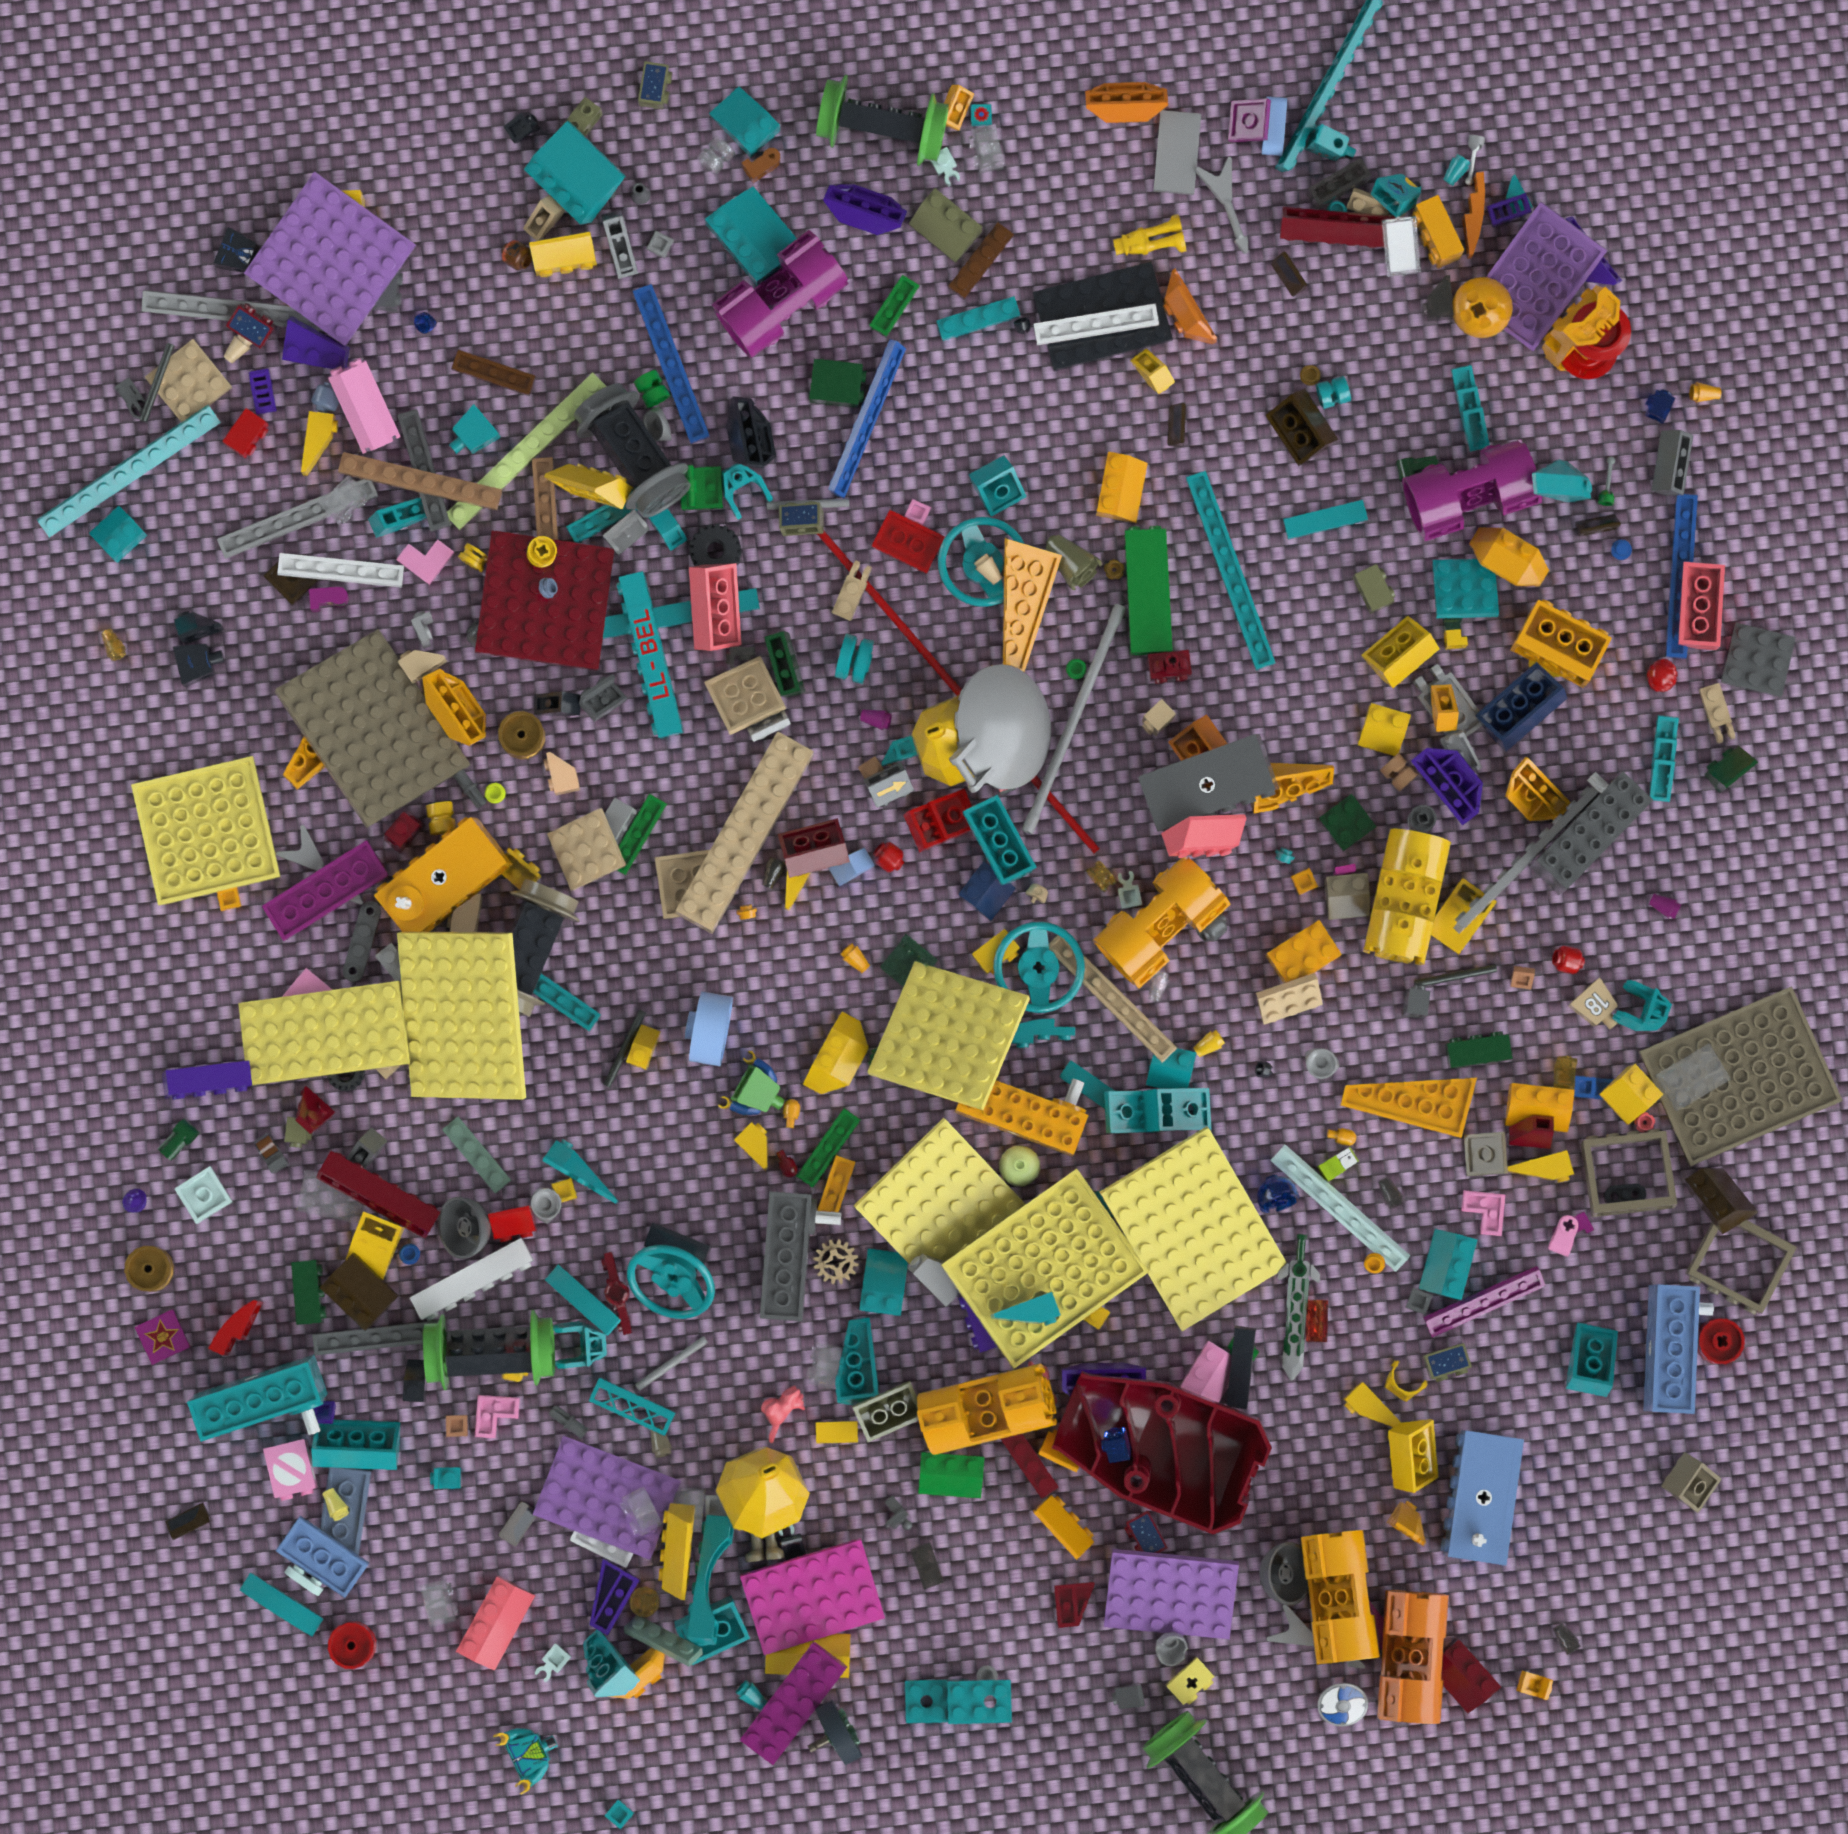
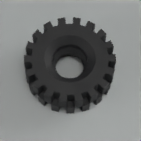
M715 523L712 526L708 524L705 528L701 527L699 532L695 533L690 541L689 552L694 566L736 563L738 565L742 552L739 538L733 530L728 529L725 525L720 526V524ZM719 543L723 546L724 551L719 558H712L708 555L707 549L710 544Z

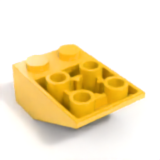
M1462 878L1435 915L1431 936L1457 954H1460L1497 901L1493 900L1459 934L1454 929L1457 923L1455 919L1461 912L1467 913L1471 909L1469 905L1475 898L1481 899L1485 895L1483 891Z
M363 1211L346 1259L352 1253H355L384 1280L405 1228Z

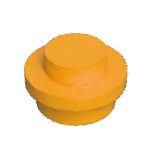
M752 904L740 906V910H737L736 913L741 920L756 917L755 912H757V908L752 907Z
M1370 1253L1364 1260V1266L1370 1273H1380L1385 1267V1259L1379 1253Z

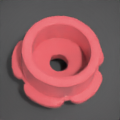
M1644 1112L1634 1121L1637 1126L1636 1129L1642 1133L1653 1129L1655 1124L1654 1117Z

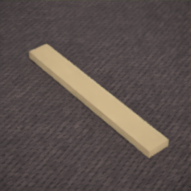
M1057 935L1049 943V950L1053 951L1057 959L1076 977L1077 965L1074 952L1070 945ZM1084 956L1085 974L1082 984L1163 1063L1177 1047Z

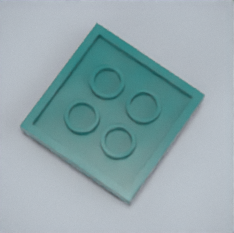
M1442 559L1432 561L1436 618L1499 616L1496 574L1480 565L1478 559Z

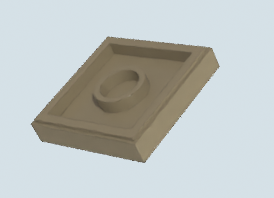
M1505 1132L1464 1135L1467 1176L1508 1174Z

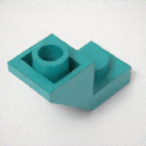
M668 508L657 515L648 517L652 526L659 532L670 551L688 540Z

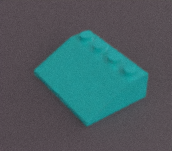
M567 121L534 154L524 168L580 225L593 222L626 177L570 121Z
M754 186L719 207L705 219L709 230L756 286L781 268L777 254L797 239Z

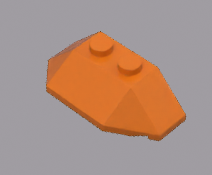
M1147 82L1103 83L1092 90L1085 91L1086 108L1106 123L1147 122L1168 106L1167 89Z
M1176 268L1173 269L1164 299L1165 305H1163L1168 316L1172 315L1175 321L1173 325L1179 334L1182 332L1186 338L1213 345L1217 341L1215 333Z

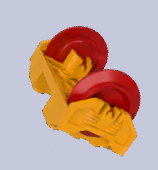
M1597 285L1592 290L1588 287L1580 296L1582 300L1577 304L1574 302L1566 310L1567 316L1563 319L1559 317L1552 325L1554 329L1543 339L1545 343L1542 349L1546 355L1545 358L1559 371L1567 370L1571 375L1580 379H1596L1610 371L1615 364L1617 356L1626 349L1631 338L1630 321L1625 312L1620 308V300L1608 288Z

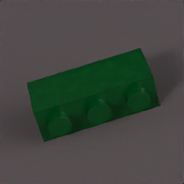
M781 631L765 636L780 696L787 698L806 692L789 632Z
M1503 1031L1490 1033L1491 1037L1483 1038L1482 1034L1470 1036V1040L1462 1041V1037L1449 1039L1450 1043L1445 1044L1448 1069L1513 1059L1509 1034L1503 1035Z
M319 1260L291 1262L296 1325L324 1323V1318H327L326 1306H322V1297H325V1293L320 1289L322 1286L320 1276H323L322 1264H319Z

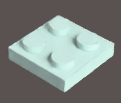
M211 1166L175 1188V1191L196 1224H199L233 1202Z

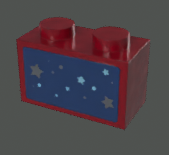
M241 303L236 308L226 327L261 349L265 346L276 328V325L273 324L274 320L267 315H259L250 304L245 303L244 305Z
M1148 1510L1125 1521L1127 1526L1124 1527V1530L1129 1539L1134 1538L1137 1544L1134 1546L1136 1551L1160 1553L1168 1548Z

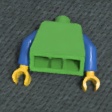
M748 1051L750 1055H753V1058L746 1060L743 1057L744 1062L749 1065L731 1099L725 1096L721 1097L727 1100V1105L722 1106L718 1104V1106L722 1109L730 1108L731 1111L744 1116L758 1115L761 1111L767 1112L770 1106L779 1110L784 1104V1099L777 1095L780 1086L777 1084V1077L772 1067L760 1058L756 1059L753 1051Z

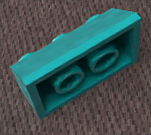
M1434 1229L1418 1289L1454 1300H1462L1478 1240Z
M732 1595L710 1605L713 1615L719 1624L716 1645L693 1643L702 1648L703 1654L692 1665L750 1639ZM690 1615L674 1621L679 1637L690 1642L685 1635L686 1623L690 1621Z

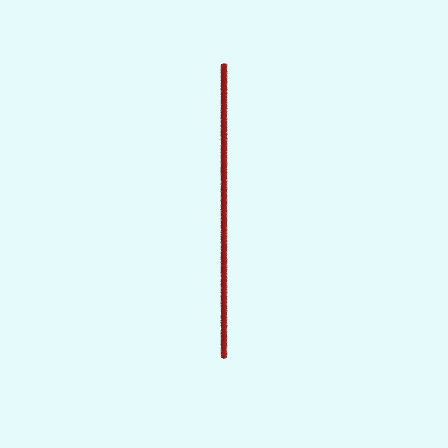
M825 531L822 534H817L850 572L853 563ZM858 570L855 578L861 580L862 573ZM867 580L865 591L956 696L960 695L962 691L960 686ZM1036 775L1031 782L1039 790L1042 781ZM1049 791L1047 801L1095 854L1100 848Z

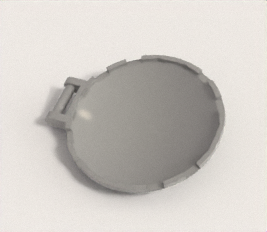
M1000 664L985 667L976 672L967 681L959 695L958 712H955L954 719L955 729L958 730L959 742H957L958 749L949 758L952 765L957 767L968 783V789L971 793L977 792L985 783L997 789H1014L1027 784L1038 774L1044 765L1051 742V720L1048 706L1036 683L1025 672L1013 666Z

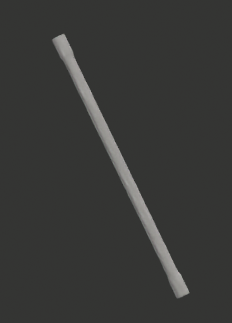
M1115 604L1100 644L1035 801L1021 829L1025 833L1033 835L1044 803L1116 629L1120 625L1126 607L1120 604Z

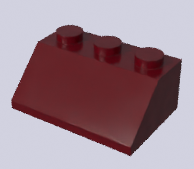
M838 818L778 834L789 878L850 862Z
M1455 1638L1443 1649L1441 1672L1443 1687L1467 1713L1483 1704L1501 1688L1500 1684L1458 1638Z

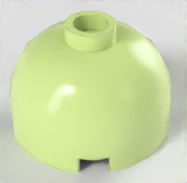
M1023 1145L1008 1148L1002 1154L999 1161V1172L1002 1178L1008 1184L1015 1187L1031 1184L1038 1177L1040 1171V1160L1037 1154L1031 1148Z

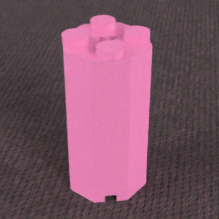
M357 358L349 362L350 366L342 369L340 366L331 370V375L328 376V379L364 454L367 452L366 448L368 447L372 451L392 442L394 435L397 439L401 436L366 360L361 361V358Z

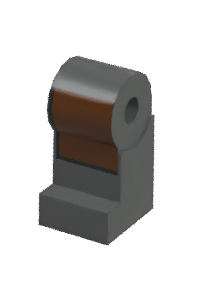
M268 1132L253 1141L272 1174H276L290 1164Z

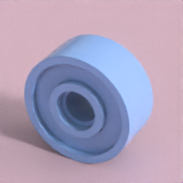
M701 991L697 1011H689L685 1039H691L689 1061L721 1066L731 1018L732 996Z

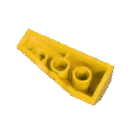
M836 1633L813 1640L847 1666L840 1678H849L851 1634ZM813 1641L767 1654L765 1674L788 1675Z

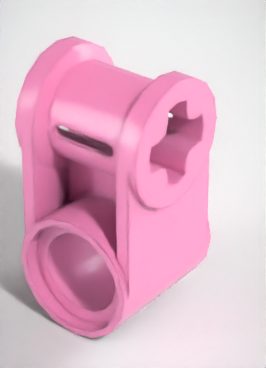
M1570 1215L1560 1218L1550 1240L1548 1250L1566 1257L1569 1256L1578 1230L1576 1218ZM1569 1219H1571V1223L1574 1225V1227L1569 1228L1567 1231L1565 1230L1566 1227L1563 1225V1222H1568Z

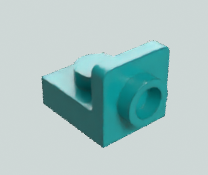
M461 1467L434 1468V1472H430V1484L434 1485V1489L461 1488Z

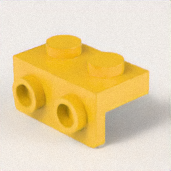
M508 848L506 850V855L513 862V865L504 871L502 875L519 890H521L525 879L537 882L542 877L538 873L540 869L532 862L527 864L523 860L524 855L515 848L512 851Z

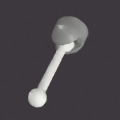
M1469 135L1468 146L1473 151L1469 174L1465 180L1467 185L1473 184L1472 175L1476 152L1483 148L1485 137Z

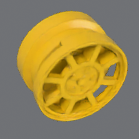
M546 536L534 538L527 549L529 562L539 568L551 565L557 554L556 544Z
M466 543L464 552H460L458 558L482 573L488 556L473 545Z

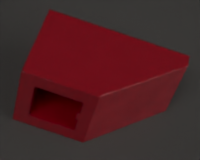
M1532 1115L1510 1126L1509 1145L1550 1149L1554 1134V1117Z

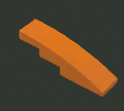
M1476 172L1473 177L1475 193H1470L1468 197L1470 214H1464L1462 218L1467 259L1472 258L1481 232L1485 204L1484 172Z

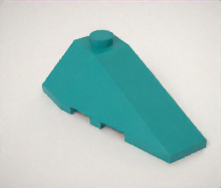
M1558 459L1546 465L1545 468L1532 473L1533 490L1536 495L1568 503L1591 499L1592 484L1589 478L1568 461Z
M564 1139L561 1142L556 1140L542 1161L617 1204L619 1200L578 1153L572 1149L573 1145Z
M870 1317L849 1320L838 1374L835 1379L837 1403L853 1406L880 1394Z
M596 1629L583 1642L584 1657L588 1664L586 1667V1673L589 1675L587 1686L595 1697L626 1695L641 1681L604 1633Z

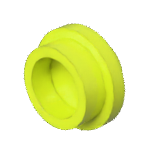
M492 783L486 787L485 797L490 803L498 804L504 800L506 792L501 784Z

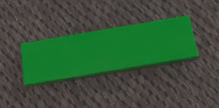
M650 793L618 846L626 866L617 871L625 876L668 805Z
M843 1108L796 1177L814 1188L861 1119Z

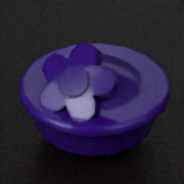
M132 1189L125 1194L122 1204L126 1211L137 1213L145 1208L147 1198L143 1190Z

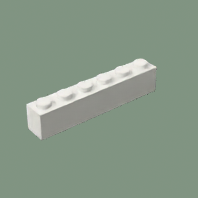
M520 1238L410 1297V1300L420 1319L431 1321L439 1316V1311L443 1309L446 1312L457 1307L456 1302L462 1299L466 1302L476 1296L475 1292L480 1289L485 1292L494 1287L493 1283L501 1279L504 1282L513 1277L512 1272L518 1269L522 1272L530 1268V1263L534 1259L524 1240Z

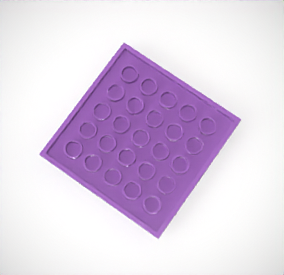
M314 172L244 274L346 346L416 247V244L321 175Z

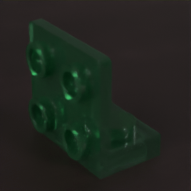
M905 934L901 942L880 968L904 987L915 961L922 963L925 967L928 965L934 967L938 963V959Z

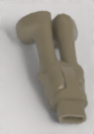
M751 1533V1550L745 1555V1562L765 1560V1556L766 1560L784 1558L783 1550L777 1545L775 1533L765 1537L766 1553L763 1549L762 1539L755 1537Z

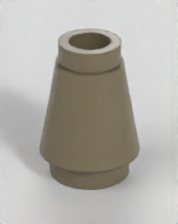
M660 1425V1426H655V1427H657V1428L663 1430L662 1425ZM650 1430L652 1454H655V1458L672 1454V1446L667 1436Z

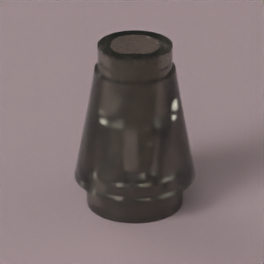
M770 857L769 861H766L763 886L771 889L774 888V885H776L786 869L784 861L774 857Z
M1389 1177L1383 1178L1378 1182L1385 1206L1388 1205L1389 1209H1393L1404 1203V1195Z
M1564 1623L1552 1629L1562 1652H1565L1567 1656L1581 1647L1579 1644L1580 1640Z

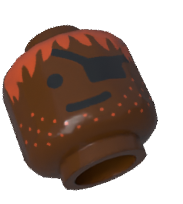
M517 240L504 244L501 249L503 263L517 271L526 269L532 261L530 248Z

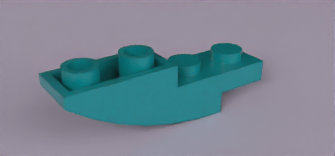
M1055 1018L1023 1022L1019 1024L1011 1044H1016V1048H1029V1044H1033L1034 1036H1037V1040H1050V1036H1057L1058 1040H1071V1037H1075V1027H1055Z

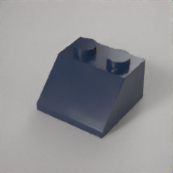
M983 861L960 891L958 897L989 921H992L1016 888L1011 883L1001 885L992 867Z

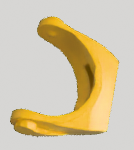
M1394 1360L1384 1388L1406 1403L1425 1389L1428 1381L1424 1380L1420 1387L1414 1391L1402 1390L1395 1383L1394 1370L1400 1361Z

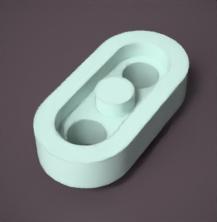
M289 1565L284 1573L311 1593L319 1596L323 1591V1587H321L322 1582L313 1576L310 1579L304 1574L305 1571L297 1565Z

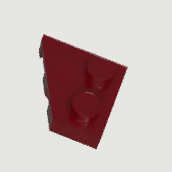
M305 1086L300 1093L302 1097L298 1104L295 1121L309 1134H312L331 1119L336 1112L310 1088Z
M1095 1582L1054 1585L1058 1628L1080 1625Z

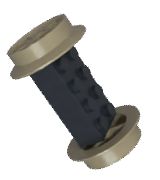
M525 879L520 891L510 892L511 895L523 901L509 933H512L519 1014L530 1017L535 1006L545 1004L543 1001L530 995L533 994L564 918L578 923L580 920L574 914L579 901L545 885Z

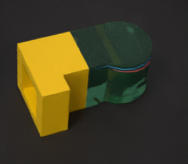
M1443 618L1445 650L1467 647V637H1461L1460 623L1462 618Z

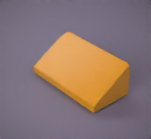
M959 84L951 85L944 104H949L946 126L957 131L960 130L974 96L973 92Z

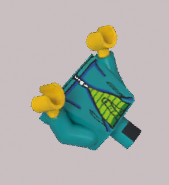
M515 1728L504 1733H496L493 1737L499 1736L501 1742L495 1745H505L521 1781L515 1784V1787L520 1784L523 1785L524 1791L520 1794H524L543 1778L549 1768L548 1761L551 1759L548 1751L558 1747V1744L553 1735L542 1740L539 1733H534L531 1729Z

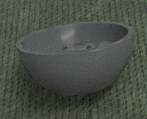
M453 1197L443 1205L438 1220L441 1242L448 1253L455 1258L466 1259L476 1255L485 1247L489 1240L491 1225L488 1213L481 1204L467 1197Z
M1284 1542L1272 1547L1263 1557L1259 1568V1579L1263 1590L1271 1599L1280 1604L1296 1605L1309 1592L1308 1580L1305 1578L1302 1547L1294 1542Z

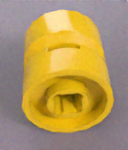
M451 801L426 805L427 817L431 818V821L428 823L430 835H441L449 830L454 831L456 829L455 819L451 817L454 814Z

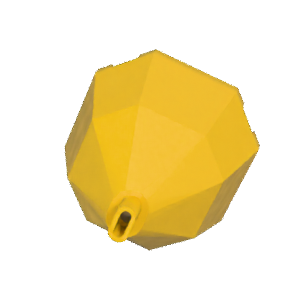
M959 695L923 709L912 732V739L924 774L951 787L965 781L957 767L952 765L949 760L958 749L957 742H959L958 730L955 729L954 719L955 712H958Z
M766 1446L726 1462L716 1488V1493L732 1527L739 1531L744 1530L752 1533L755 1537L761 1539L798 1523L810 1494L792 1456Z

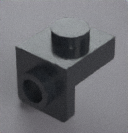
M801 1533L780 1539L786 1560L806 1555Z

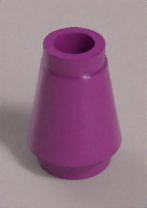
M863 709L860 721L880 730H888L891 725L892 714L888 713L887 710Z
M1655 893L1649 902V905L1668 919L1670 917L1675 919L1682 904L1678 903L1676 899Z

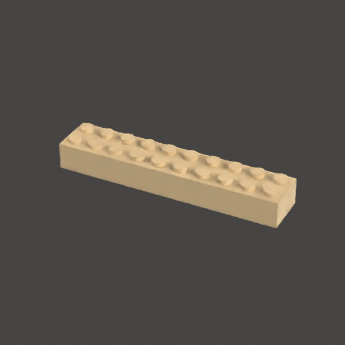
M777 731L675 910L678 916L713 934L813 758L814 751Z

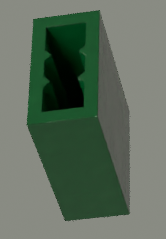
M814 358L809 403L859 408V402L863 403L864 390H861V382H866L867 370H863V364Z

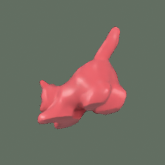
M795 1385L786 1389L779 1399L768 1398L761 1406V1411L772 1425L769 1434L770 1443L774 1442L779 1426L793 1409L805 1410L804 1395L800 1393V1389H797Z

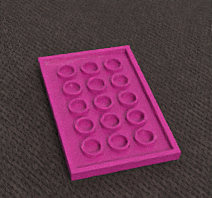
M861 1538L740 1575L764 1655L885 1619Z

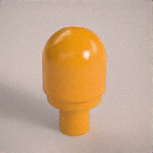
M789 1099L784 1103L783 1115L784 1119H786V1128L793 1129L795 1120H798L800 1114V1104L795 1099Z
M1338 1128L1337 1131L1329 1129L1327 1138L1335 1139V1142L1340 1145L1351 1146L1356 1141V1134L1354 1131L1345 1128Z

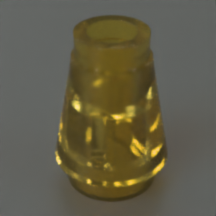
M107 629L101 633L107 657L111 661L123 658L126 655V647L113 630Z

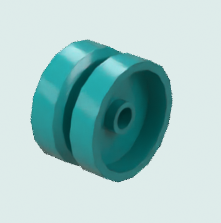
M846 633L835 677L845 680L852 668V681L863 685L873 657L874 640L864 638L861 640L859 649H856L857 636Z

